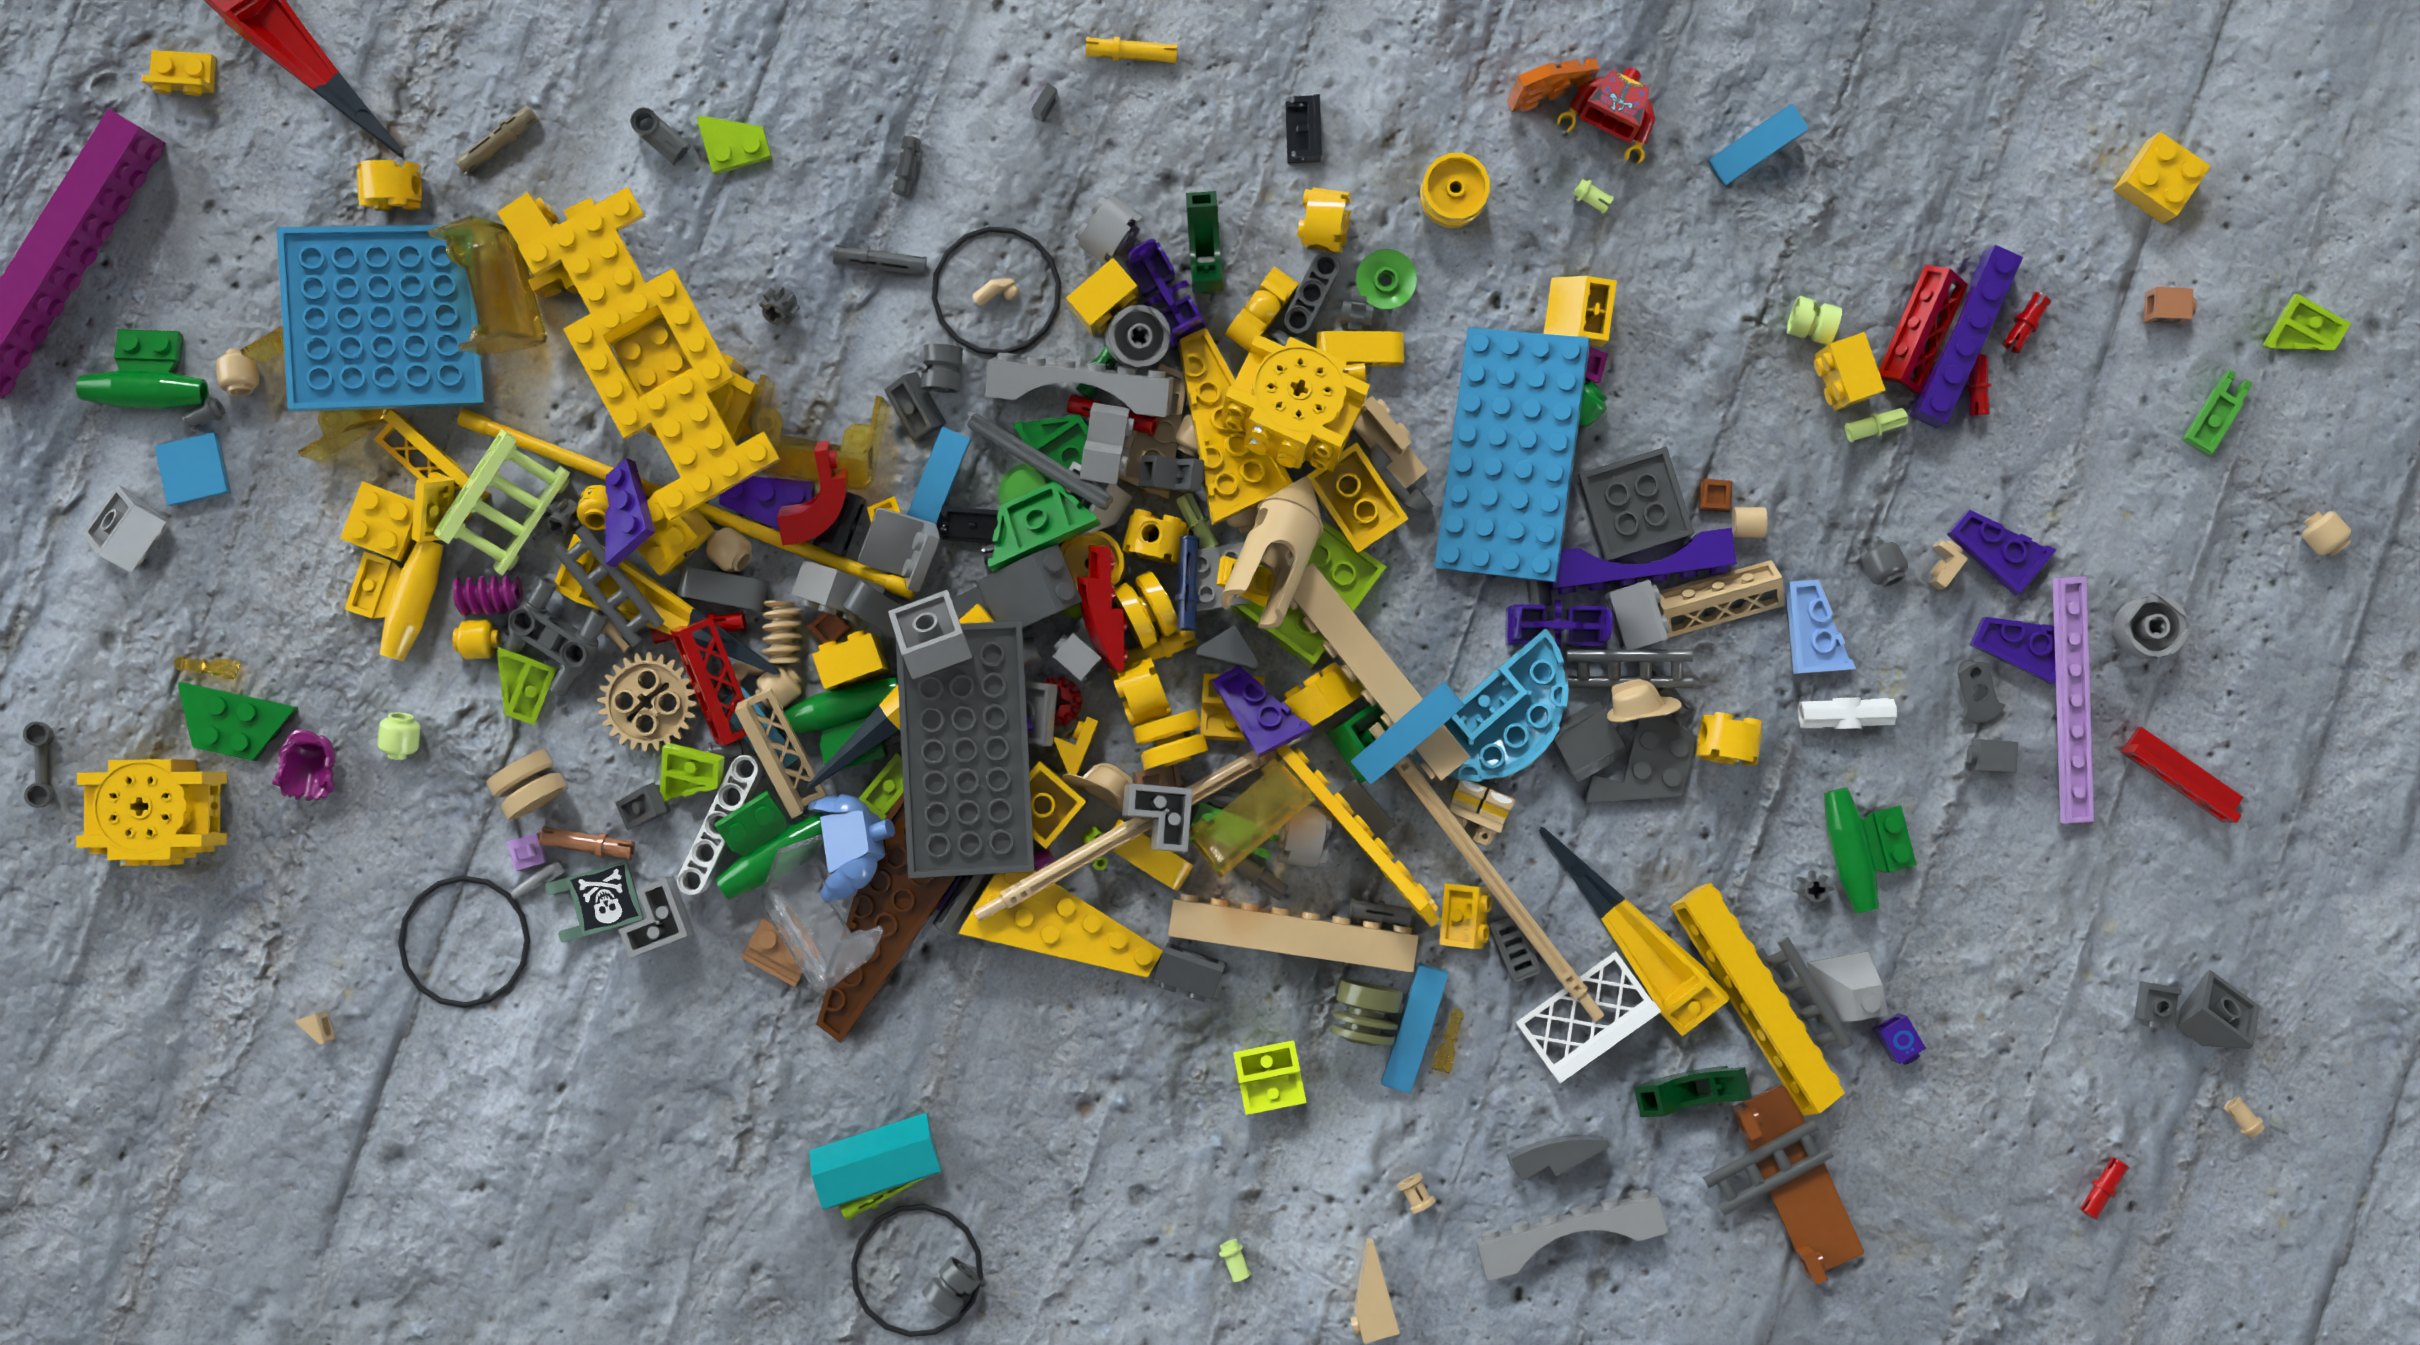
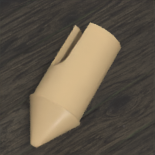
M1308 477L1301 478L1258 504V513L1253 530L1248 533L1221 595V604L1227 610L1235 594H1243L1247 590L1258 565L1269 569L1273 574L1274 584L1257 628L1271 629L1282 624L1316 541L1323 533V524L1312 481Z

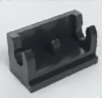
M1320 94L1289 97V101L1285 102L1287 163L1321 162Z
M847 492L842 509L835 522L825 532L816 537L813 545L846 557L866 499Z
M942 506L941 516L943 524L940 528V533L943 536V540L994 543L992 540L994 530L998 525L997 516L999 510Z

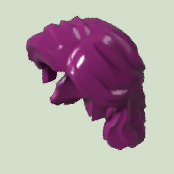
M299 729L293 731L279 749V769L272 780V784L280 787L281 794L284 797L287 795L289 798L295 796V800H300L305 794L306 801H311L313 798L318 801L320 797L324 799L335 789L332 779L334 775L332 767H334L336 762L333 745L327 737L323 735L318 736L310 730Z

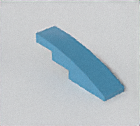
M942 426L907 513L908 516L935 523L938 528L942 519V506L947 507L949 503V496L960 473V466L972 441L971 438Z
M1444 681L1352 759L1351 763L1372 785L1462 709L1465 704Z
M1422 963L1418 964L1400 1016L1394 1045L1391 1046L1390 1056L1381 1078V1085L1405 1093H1411L1449 974L1448 971Z

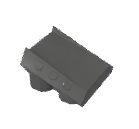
M1599 700L1561 720L1559 724L1560 729L1551 742L1567 772L1576 783L1628 754L1614 725L1607 719V713Z

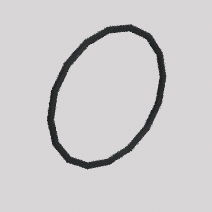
M988 226L964 234L945 250L933 273L931 299L939 323L957 343L980 354L997 355L998 353H1013L1028 348L1049 330L1060 308L1061 280L1054 259L1037 239L1015 228ZM988 232L1014 234L1034 244L1048 260L1056 283L1054 307L1044 327L1027 342L1004 350L980 348L960 338L944 320L937 299L939 274L949 254L967 239Z
M464 875L437 881L417 895L402 918L398 940L403 969L416 988L439 1004L462 1008L489 1003L510 989L526 965L530 944L525 914L511 894L488 879ZM462 881L487 885L506 897L520 918L524 936L520 964L508 983L489 997L468 1002L441 998L422 986L409 967L404 946L408 919L419 902L440 886Z
M927 1204L898 1206L875 1218L858 1239L851 1262L853 1290L864 1312L885 1330L907 1337L936 1335L959 1323L976 1302L981 1282L972 1292L971 1299L954 1319L935 1329L908 1331L887 1324L868 1307L859 1289L857 1262L863 1242L880 1222L903 1211L926 1210L946 1216L965 1232L975 1252L977 1276L981 1282L983 1279L981 1251L969 1228L949 1211Z

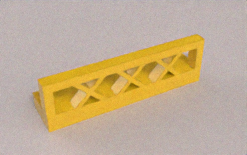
M391 409L383 417L388 424L374 440L418 479H427L422 473L423 471H428L429 478L430 473L442 470L446 475L454 479V502L457 497L456 491L462 490L471 475L405 416ZM396 429L404 436L405 447H392L386 439ZM405 451V457L399 452ZM411 451H421L427 457V467H415L412 464ZM486 488L480 496L483 498V502L491 494ZM470 512L465 520L467 521L473 513Z

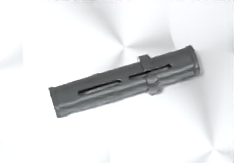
M836 244L833 253V264L860 267L862 271H867L870 268L924 277L927 257L870 250L868 246H863L860 249Z

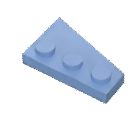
M1807 580L1785 583L1793 674L1856 669L1853 660L1849 659L1843 644H1845L1843 636L1841 633H1838L1831 617L1833 612L1820 581Z

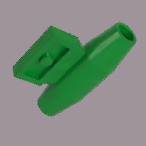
M118 329L114 359L119 371L82 375L78 377L76 382V393L80 400L122 408L171 409L204 404V400L208 398L209 389L204 379L172 373L177 364H180L183 335L179 331Z
M898 678L869 680L813 695L783 711L795 734L822 731L819 746L824 765H826L898 685ZM880 743L839 771L887 758L885 743Z
M1848 787L1825 792L1824 805L1827 834L1839 880L1854 913L1878 909L1879 899L1876 871L1890 873L1917 865L1902 806H1893L1868 813L1862 820Z
M768 790L714 823L716 830L732 852L734 851L742 855L716 878V882L725 897L731 899L760 887L807 858L824 842L820 817L824 815L820 812L786 827L783 811Z

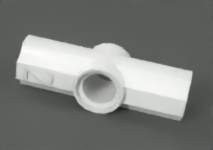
M1861 697L1833 698V701L1799 702L1798 721L1800 728L1834 727V729L1862 728V726L1895 725L1897 718V706L1894 699L1889 698L1861 700Z

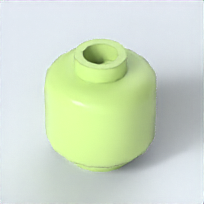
M401 712L390 713L379 724L378 748L387 753V757L390 759H406L407 755L415 753L419 748L421 725L414 720V716Z

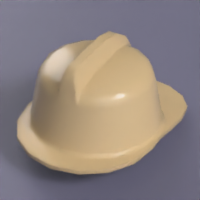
M1630 680L1612 687L1613 708L1607 713V719L1611 722L1619 723L1639 718L1668 715L1678 711L1682 703L1672 697L1660 696L1655 686L1646 680Z
M1108 763L1094 765L1083 777L1074 774H1063L1062 777L1072 787L1098 798L1106 805L1123 812L1125 785L1133 782L1129 775Z

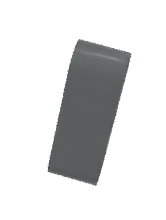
M1325 251L1317 254L1313 259L1285 314L1284 330L1288 335L1294 338H1302L1312 327L1338 275L1340 264L1335 254ZM1321 262H1329L1334 270L1330 274H1321L1317 269V265ZM1311 288L1317 290L1320 298L1313 302L1307 301L1303 296L1305 290ZM1295 315L1302 316L1306 321V325L1300 329L1293 328L1289 323L1290 318Z
M682 566L676 596L763 612L769 582Z
M859 579L842 606L896 640L888 611L901 607V605Z

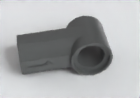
M642 107L632 113L630 123L633 130L670 163L675 165L687 154L691 145L660 119L653 110ZM645 118H652L654 120L652 128L646 131L640 130L641 121Z

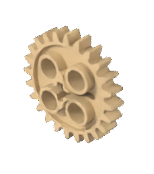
M648 652L644 661L643 656L636 653L634 663L625 657L623 658L624 668L613 665L616 675L606 674L604 676L610 682L609 686L599 687L600 690L606 693V697L598 698L597 701L604 703L606 708L598 711V714L608 716V719L602 725L614 727L609 734L611 737L621 734L619 744L625 745L631 740V750H637L641 743L643 752H649L651 744H653L656 751H662L663 741L665 744H674L673 736L683 740L684 736L681 729H692V726L687 722L688 718L698 717L695 713L691 712V707H697L700 704L696 701H691V696L696 694L694 689H689L688 687L691 685L690 679L683 678L686 674L685 668L682 667L675 670L678 661L674 659L666 664V655L661 654L656 661L654 653ZM652 672L656 677V683L652 688L647 689L643 679L647 673ZM665 683L669 684V687L665 691L655 696L662 689ZM629 693L633 697V704L629 709L625 710L621 706V698L624 694ZM672 694L676 698L677 704L674 710L669 712L664 707V700L668 695ZM645 696L654 697L651 700L652 708H642L646 704ZM642 708L634 719L629 722L628 717ZM647 715L652 717L654 721V726L649 732H645L641 727L642 719Z

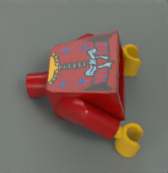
M1626 68L1623 74L1615 70L1610 71L1605 78L1599 76L1580 87L1569 104L1570 110L1558 117V126L1564 118H1569L1573 123L1569 126L1567 133L1571 132L1576 126L1575 117L1580 113L1579 119L1631 144L1635 140L1634 145L1625 151L1624 160L1627 161L1630 152L1635 150L1639 155L1636 164H1639L1645 157L1644 150L1642 149L1643 144H1647L1656 120L1652 102L1648 99L1650 90L1648 86L1639 82L1641 74L1634 68Z

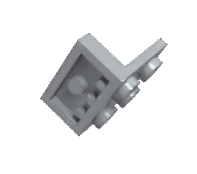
M878 507L859 554L858 562L866 566L901 575L905 578L907 589L919 592L940 540L937 526L932 522Z
M1243 542L1198 550L1197 595H1200V603H1197L1196 619L1207 617L1206 611L1224 608L1221 604V595L1224 588L1217 586L1220 557L1227 556L1237 559L1244 545ZM1188 556L1187 579H1189L1190 574V556ZM1235 594L1229 607L1252 603V601Z

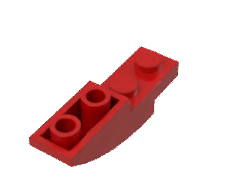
M1088 545L1089 576L1077 577L1078 592L1083 601L1080 603L1081 613L1090 640L1106 667L1115 671H1124V663L1127 662L1128 658L1127 647L1124 645L1127 618L1124 614V609L1112 606V602L1115 599V587L1111 583V571L1115 566L1114 554L1109 546Z

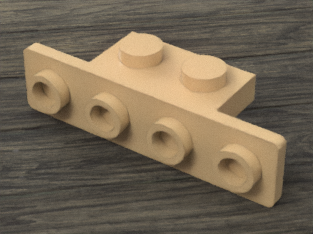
M1373 396L1366 398L1362 413L1358 421H1356L1353 430L1369 449L1377 443L1387 453L1393 462L1386 468L1407 489L1427 472V468L1409 448L1412 443L1409 440L1411 437L1410 432L1401 422L1396 424L1389 416L1391 410L1382 399L1376 400Z

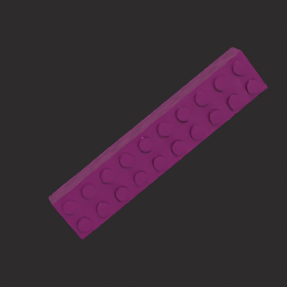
M109 108L0 278V399H4L14 389L16 385L15 380L22 369L30 364L32 353L38 344L47 337L48 328L53 320L63 312L65 301L71 292L79 287L81 276L86 268L96 260L98 249L104 240L112 235L114 224L119 216L129 208L130 199L135 191L145 183L146 174L152 164L157 162L162 156L163 147L166 144L164 141Z

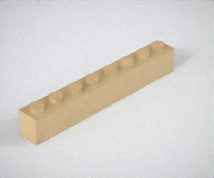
M1314 563L1306 567L1290 607L1293 610L1299 608L1306 616L1302 619L1306 627L1313 635L1317 631L1325 640L1321 644L1332 658L1336 656L1340 658L1345 664L1341 670L1352 683L1357 680L1364 688L1361 692L1362 696L1371 707L1376 704L1384 713L1380 718L1390 728L1423 698ZM1444 724L1409 753L1412 756L1416 752L1423 761L1419 766L1431 780L1436 777L1438 781H1442L1470 758Z
M1185 893L1180 894V899H1173L1168 932L1170 937L1414 972L1419 936L1412 933L1411 927L1394 925L1393 930L1381 929V923L1363 920V926L1351 924V918L1333 916L1332 921L1320 920L1321 914L1302 911V917L1290 915V909L1272 907L1271 912L1260 911V905L1245 902L1241 903V908L1229 906V900L1211 898L1210 903L1199 902V896Z

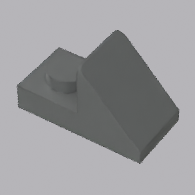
M655 782L645 785L615 802L627 831L671 811L668 802H664L663 796L659 792L660 785H656Z

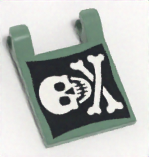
M628 861L553 881L545 885L548 895L570 890L579 926L559 931L558 935L562 943L644 920Z

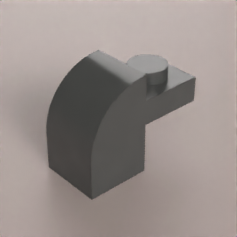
M1158 455L1142 456L1138 487L1196 494V491H1201V485L1205 478L1204 460L1194 458L1174 459Z

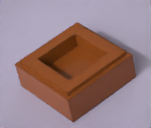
M1700 479L1698 510L1730 512L1732 481Z
M822 612L807 625L823 644L834 640L837 642L851 629L838 613L835 616Z

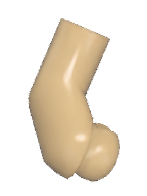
M1011 278L993 279L976 291L972 297L982 307L998 294H1004L1005 299L1012 300L1019 295L1020 290L1015 285L1016 282Z
M739 660L732 665L740 687L742 680L747 675L762 676L766 672ZM725 674L723 680L728 681V678H727V676H726V674ZM725 685L727 689L732 690L730 686Z

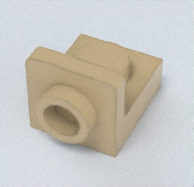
M1949 540L1947 542L1939 541L1932 547L1934 551L1946 559L1945 561L1940 559L1930 572L1933 577L1928 584L1937 591L1949 585L1968 559L1961 554L1963 552L1962 548Z

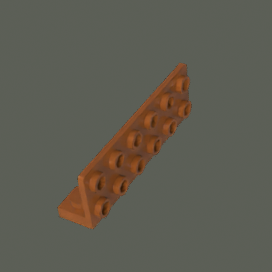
M1783 1084L1731 1107L1750 1152L1805 1123L1802 1113ZM1800 1140L1783 1149L1792 1165L1808 1157ZM1772 1155L1756 1163L1764 1180L1781 1171ZM1824 1163L1769 1192L1807 1277L1816 1285L1828 1280L1825 1271L1864 1254L1863 1247Z

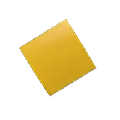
M1204 673L1200 735H1204L1205 739L1247 742L1212 685V679L1222 674ZM1252 676L1264 686L1265 677Z

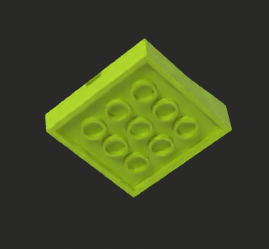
M1322 520L1323 533L1317 539L1306 567L1314 563L1352 612H1354L1383 573L1386 566L1364 550L1356 553L1343 534ZM1254 602L1229 607L1238 616L1256 627L1264 611V607ZM1289 606L1280 626L1271 629H1259L1311 669L1325 651L1321 645L1325 640L1318 631L1314 635L1310 632L1302 621L1306 616L1299 608L1293 610Z

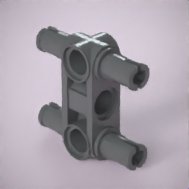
M542 576L539 578L530 597L523 600L518 609L512 611L509 615L508 632L510 634L502 648L520 654L527 642L559 662L561 667L549 689L560 696H565L577 675L584 673L589 663L597 658L599 646L597 639L608 617L603 611L592 609L581 630L573 627L547 610L546 605L558 584L552 579ZM525 613L531 618L530 627L524 621ZM576 646H579L583 651L582 659H579L575 653Z

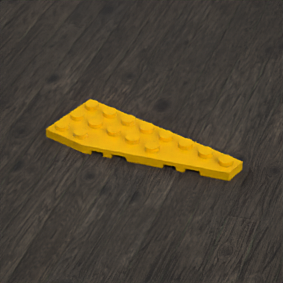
M1288 744L1276 749L1278 755L1295 771L1306 787L1313 791L1320 803L1348 835L1359 844V847L1369 859L1379 867L1384 876L1431 928L1440 921L1436 914L1439 908L1431 898V895L1420 883L1417 884L1411 873L1399 860L1395 863L1391 861L1395 857L1379 837L1373 841L1374 833L1358 814L1354 818L1352 817L1355 812L1350 808L1347 801L1338 792L1334 795L1330 793L1326 788L1330 783L1319 770L1313 773L1306 766L1310 760L1299 748L1293 751Z

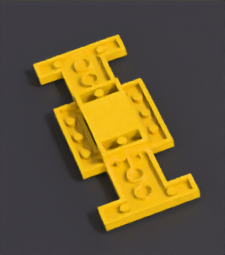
M626 187L519 246L518 249L532 274L536 277L563 263L590 314L563 328L622 437L628 439L650 426H653L680 475L679 479L653 492L668 520L673 521L781 461L764 431L742 444L736 445L710 398L711 392L736 378L676 270L672 268L648 282L644 279L618 232L646 217L629 187ZM609 344H611L613 349L615 350L618 358L620 359L623 367L625 368L628 376L630 377L640 397H638V395L636 394L632 384L630 383L627 375L625 374L622 366L620 365L617 357L615 356Z

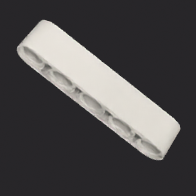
M738 756L731 763L678 875L677 885L684 894H699L706 891L710 886L728 848L724 839L714 828V822L717 817L722 816L724 818L751 800L764 770L762 762L756 756ZM746 760L750 761L754 766L753 774L748 778L744 777L740 770L742 763ZM733 788L737 789L741 796L739 803L735 806L730 804L727 799L728 792ZM705 844L710 845L714 850V856L710 861L704 860L701 856V849ZM692 872L697 873L701 880L697 889H693L688 884V876Z

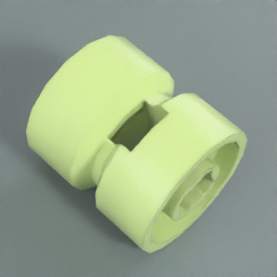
M1799 296L1794 303L1788 320L1787 334L1802 339L1809 335L1813 342L1829 345L1833 342L1839 328L1842 308L1827 303L1818 306L1816 300Z

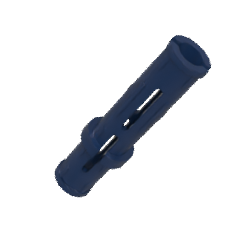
M1188 535L1180 537L1179 592L1175 595V602L1178 603L1177 630L1181 631L1196 630L1197 603H1200V595H1197L1200 538ZM1188 556H1190V574H1189V579H1187V573H1188ZM1189 587L1188 611H1186L1187 588Z

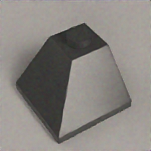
M2208 970L2181 1006L2176 1028L2201 1046L2250 1049L2254 1045L2260 1006L2213 971Z

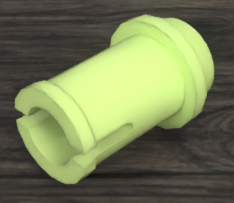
M1582 179L1573 192V195L1577 197L1576 200L1578 202L1583 200L1604 214L1609 206L1600 202L1599 199L1607 204H1611L1614 197L1592 185V180L1586 181Z
M1237 1239L1221 1244V1252L1219 1253L1220 1257L1225 1259L1233 1282L1244 1280L1251 1275L1241 1252L1243 1246L1238 1244Z

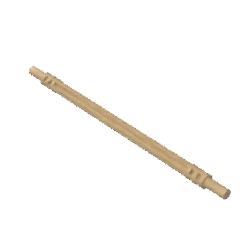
M1379 722L1369 728L1375 739L1385 732ZM1406 755L1393 767L1397 769L1399 775L1408 783L1555 973L1556 978L1563 984V987L1570 993V996L1580 1002L1594 1022L1600 1020L1604 1013L1588 994V987L1576 975L1574 969L1569 966L1419 772L1414 762Z
M1299 737L1288 743V746L1290 747L1301 741V738ZM1252 750L1188 786L1187 788L1193 789L1191 806L1274 760L1278 753L1274 750L1258 759ZM1133 817L999 893V897L973 911L977 920L980 922L1005 907L1008 909L1012 908L1152 828L1153 819Z

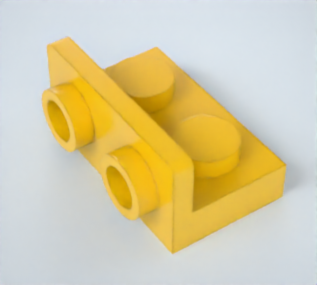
M151 50L149 75H142V82L158 94L170 95L172 91H182L185 95L199 97L202 96V92L214 93L217 57L206 53Z
M432 472L429 478L416 480L412 540L419 543L441 540L435 535L434 530L453 503L455 492L454 479L438 472Z
M1444 884L1439 945L1469 949L1484 948L1485 943L1489 939L1490 932L1489 926L1486 925L1487 913L1490 912L1492 907V896L1489 894L1490 889L1488 887Z

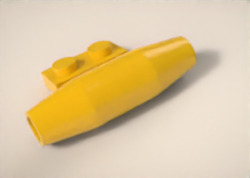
M432 541L417 542L403 568L396 561L364 551L344 610L375 620L385 618L380 655L403 662L423 627L438 583L444 545Z

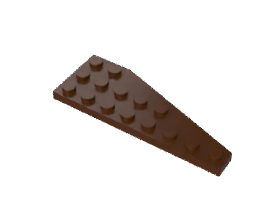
M904 792L885 818L891 820L895 827V835L883 840L886 854L884 858L877 861V870L872 880L864 888L858 889L856 896L853 898L841 939L842 945L838 958L835 959L834 972L829 988L826 989L816 1023L817 1026L840 1043L845 1041L959 877L908 878Z

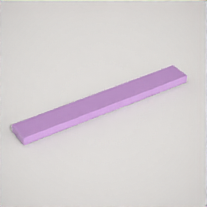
M2087 576L2053 578L2060 823L2094 822Z

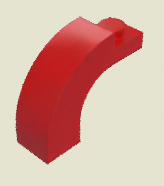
M830 440L817 442L814 450L820 480L819 493L808 502L781 506L779 509L777 521L783 546L803 543L819 536L835 522L842 509L848 491V468L836 469L839 468L837 450L831 449Z

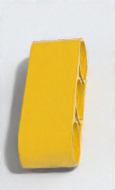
M1323 331L1316 333V348L1346 361V365L1365 362L1366 366L1391 367L1404 365V333Z
M1119 818L1112 829L1123 824L1125 821ZM1144 833L1112 850L1177 892L1194 867L1193 864L1174 852L1151 850V837Z

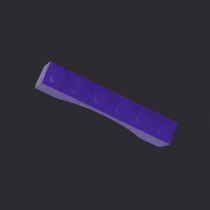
M1996 244L1983 253L1971 279L1969 291L1954 330L1936 365L1925 381L1920 394H1918L1909 414L1910 417L1934 428L1948 423L2021 264L2022 256Z
M1732 528L1699 532L1685 546L1671 556L1646 564L1626 565L1608 562L1592 556L1581 548L1561 550L1557 583L1549 582L1550 590L1558 589V595L1576 593V587L1587 585L1589 591L1606 589V583L1618 582L1619 587L1637 584V579L1648 577L1651 583L1667 581V575L1679 574L1680 579L1697 577L1698 571L1709 570L1710 575L1728 573V567L1737 564Z

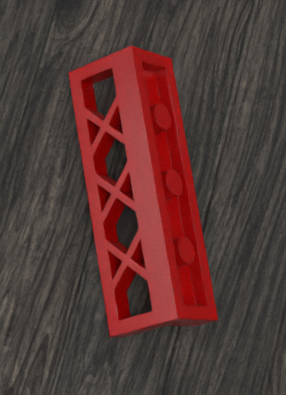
M1931 265L1924 266L1880 365L1879 373L1882 380L1900 383L1911 393L1920 394L1968 286L1951 268ZM1951 284H1953L1955 288L1949 298V289ZM1939 312H1941V319L1939 324L1937 325L1936 318ZM1928 339L1929 346L1925 353L1924 345ZM1916 367L1917 374L1914 380L1912 381L1910 377L1913 373L1914 368Z
M708 617L692 625L679 626L670 630L715 743L725 746L747 736L744 729L732 733L729 726V720L732 713L735 712L736 703L745 700L713 618ZM707 626L711 639L707 648H703L696 644L692 632ZM714 646L716 648L717 653L712 651ZM700 651L705 652L703 658L700 654ZM710 655L720 658L722 663L718 677L709 674L706 669ZM725 674H726V676H727V678H728V681L723 680ZM711 679L716 681L714 686L712 684ZM722 683L730 686L734 693L730 705L721 703L718 699L717 694ZM722 707L728 709L726 714L724 713Z
M2143 727L2136 728L2121 750L2123 755L2219 821L2237 823L2242 815L2235 811V809L2244 798L2243 796Z

